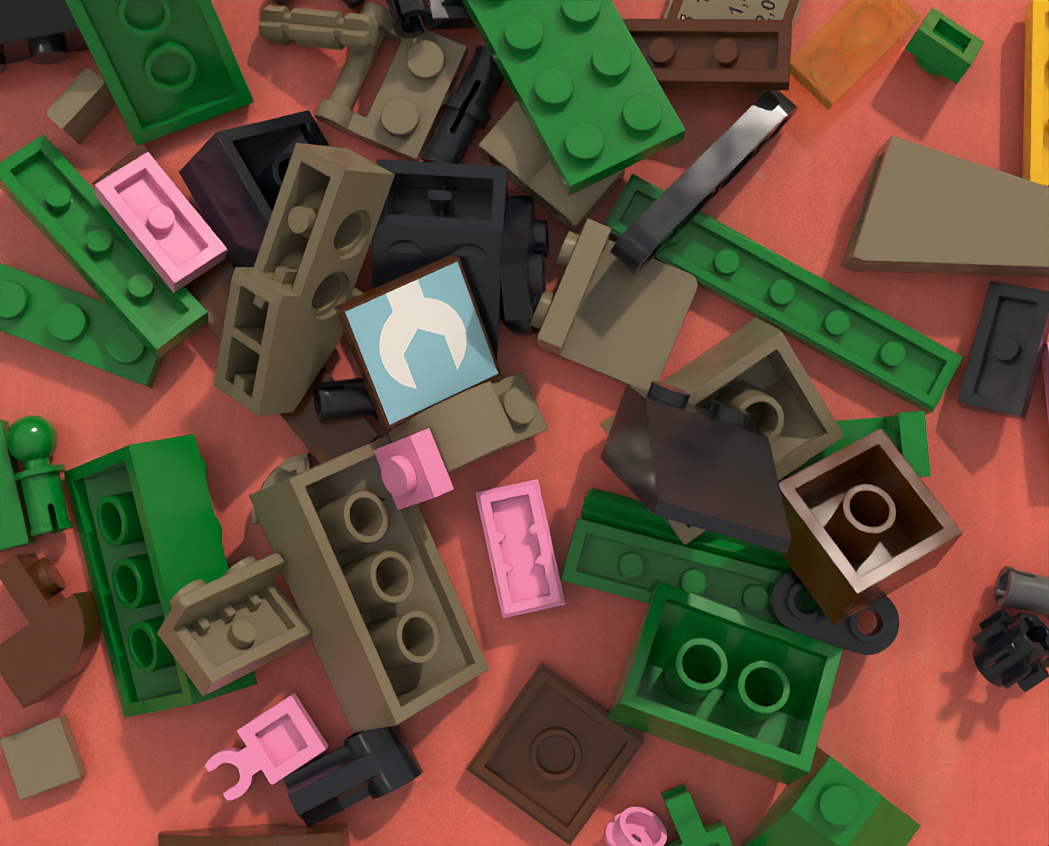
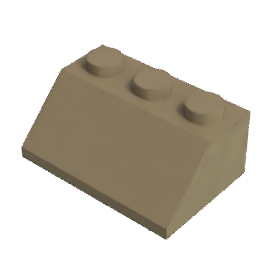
M754 318L662 381V383L689 393V404L710 410L713 400L749 412L751 416L748 423L769 438L778 481L844 436L783 332L758 318ZM616 413L599 424L607 437ZM664 518L683 545H686L706 531Z

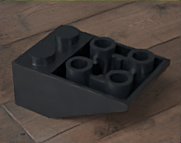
M377 159V165L392 172L395 176L372 237V289L446 256L454 255L459 257L497 360L502 291L499 261L507 208V167Z

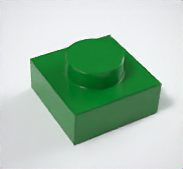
M932 7L904 49L914 55L917 64L927 73L936 77L945 76L957 84L972 65L984 41Z

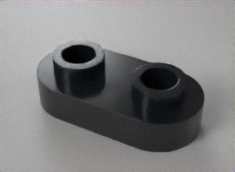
M793 569L786 570L780 574L770 587L768 603L771 614L780 625L794 632L862 655L882 652L893 643L897 636L899 615L895 605L887 596L833 626L816 601L813 609L809 612L801 613L798 611L794 603L795 595L799 590L806 587ZM869 609L875 614L877 625L871 633L862 634L857 627V618L861 612Z

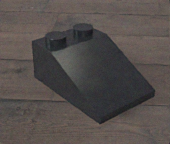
M658 381L651 382L649 391L627 384L600 457L611 471L654 515L787 554L792 540L769 438L748 423L751 414L743 409L713 400L710 410L689 404V393Z

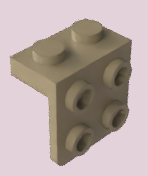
M587 218L581 235L569 231L559 252L555 267L564 270L565 273L556 294L545 290L533 314L530 326L540 329L536 347L624 384L649 391L652 381L659 382L698 287L697 280L692 274L654 258L634 275L610 253L615 242L608 240L612 228Z

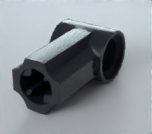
M400 724L355 732L343 740L344 745L294 770L283 778L288 791V797L297 815L302 818L307 827L345 810L348 806L368 796H371L372 799L384 796L409 783L423 773Z

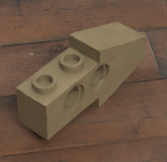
M302 143L295 144L254 267H235L231 279L214 380L216 388L258 416L294 412L344 335V330L334 306L363 294L362 291L355 288V284L395 174L348 148Z

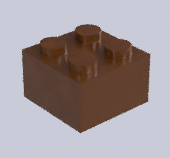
M881 428L779 482L792 540L787 554H781L833 626L936 567L963 534Z

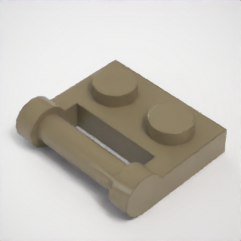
M365 2L361 14L369 15L379 26L376 47L368 53L350 51L329 99L322 98L314 117L327 126L407 161L420 162V156L425 151L443 111L441 105L446 95L451 93L468 55L467 46L426 28H423L425 34L422 36L407 39L399 37L394 32L389 10L378 4ZM385 37L400 45L366 118L353 112L351 109Z

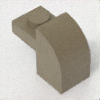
M520 372L494 383L488 381L453 396L410 418L389 431L388 434L393 443L430 428L447 473L450 476L489 455L535 437L548 430V427L523 373Z

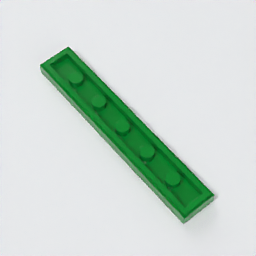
M632 173L603 224L612 228L610 237L618 240L628 227L665 191ZM701 211L654 257L656 260L692 274L696 278L698 286L781 330L789 337L926 413H931L935 410L963 359L959 354Z

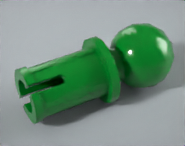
M26 415L17 418L10 425L6 434V445L11 455L24 463L25 471L14 474L13 478L14 482H21L31 527V537L45 536L47 532L55 534L73 528L72 522L69 521L60 474L65 472V467L61 464L51 465L49 459L56 450L58 434L51 422L37 415Z

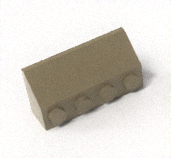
M388 435L249 495L273 552L279 551L287 561L282 570L301 616L313 631L310 635L353 733L398 725L489 669L418 504L397 510L391 493L382 481L381 468L373 450L390 444L391 441Z

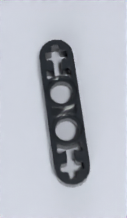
M767 90L628 227L614 244L610 253L634 275L641 271L782 130L795 114L798 107L780 90Z

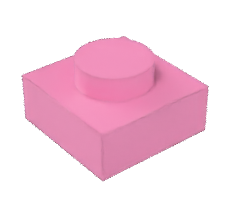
M430 428L373 450L381 468L382 481L391 493L397 510L435 498L454 489Z

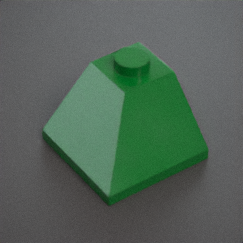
M817 746L810 773L784 788L742 846H906L921 825Z

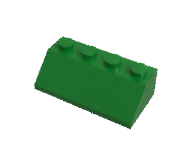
M195 434L127 445L65 471L64 476L124 718L192 705L257 685L255 672L252 671L202 696L157 634L172 608L169 604L171 598L180 589L199 579H202L206 584L223 577L228 570L222 545V528L214 513L206 481V464L203 457L199 454Z

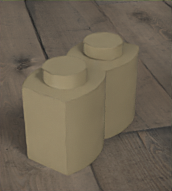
M517 100L478 145L481 156L492 166L507 167L508 180L529 196L534 195V201L576 234L586 223L587 218L589 219L622 181L625 174V169L569 196Z

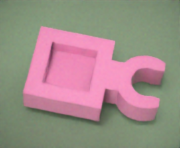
M293 693L237 730L246 747L243 749L236 747L222 749L207 761L205 767L208 772L216 769L223 763H231L237 767L240 774L238 783L223 793L227 801L234 800L242 796L253 785L258 771L262 770L270 784L273 785L325 751L329 745L297 695Z

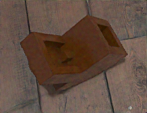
M35 554L14 555L0 565V580L30 623L0 644V675L23 708L43 701L81 674L93 659L101 637V622L92 592L74 593L65 599L61 593L66 588L62 576L48 559L42 557L39 560Z

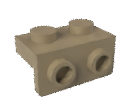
M279 551L258 561L252 556L244 558L228 569L223 577L207 584L202 579L195 580L184 586L171 598L169 604L172 608L157 634L202 696L301 647L312 634V629L275 582L287 563Z

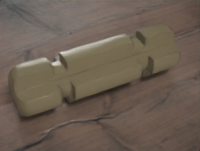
M269 5L262 10L261 22L258 25L260 35L266 37L271 43L290 44L295 40L297 46L342 50L345 46H348L349 51L368 53L375 49L379 34L378 23L367 14L348 13L345 17H342L341 12L297 7L289 12V7Z

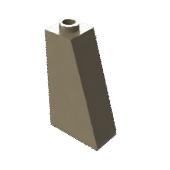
M891 136L877 152L841 267L852 271L1049 277V187Z

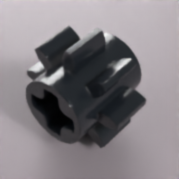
M1001 608L979 624L982 631L973 637V641L977 644L973 649V659L980 673L991 684L1008 689L1017 683L1024 692H1027L1049 677L1046 670L1049 667V629L1038 617L1031 613L1019 612L1011 618L1008 612Z

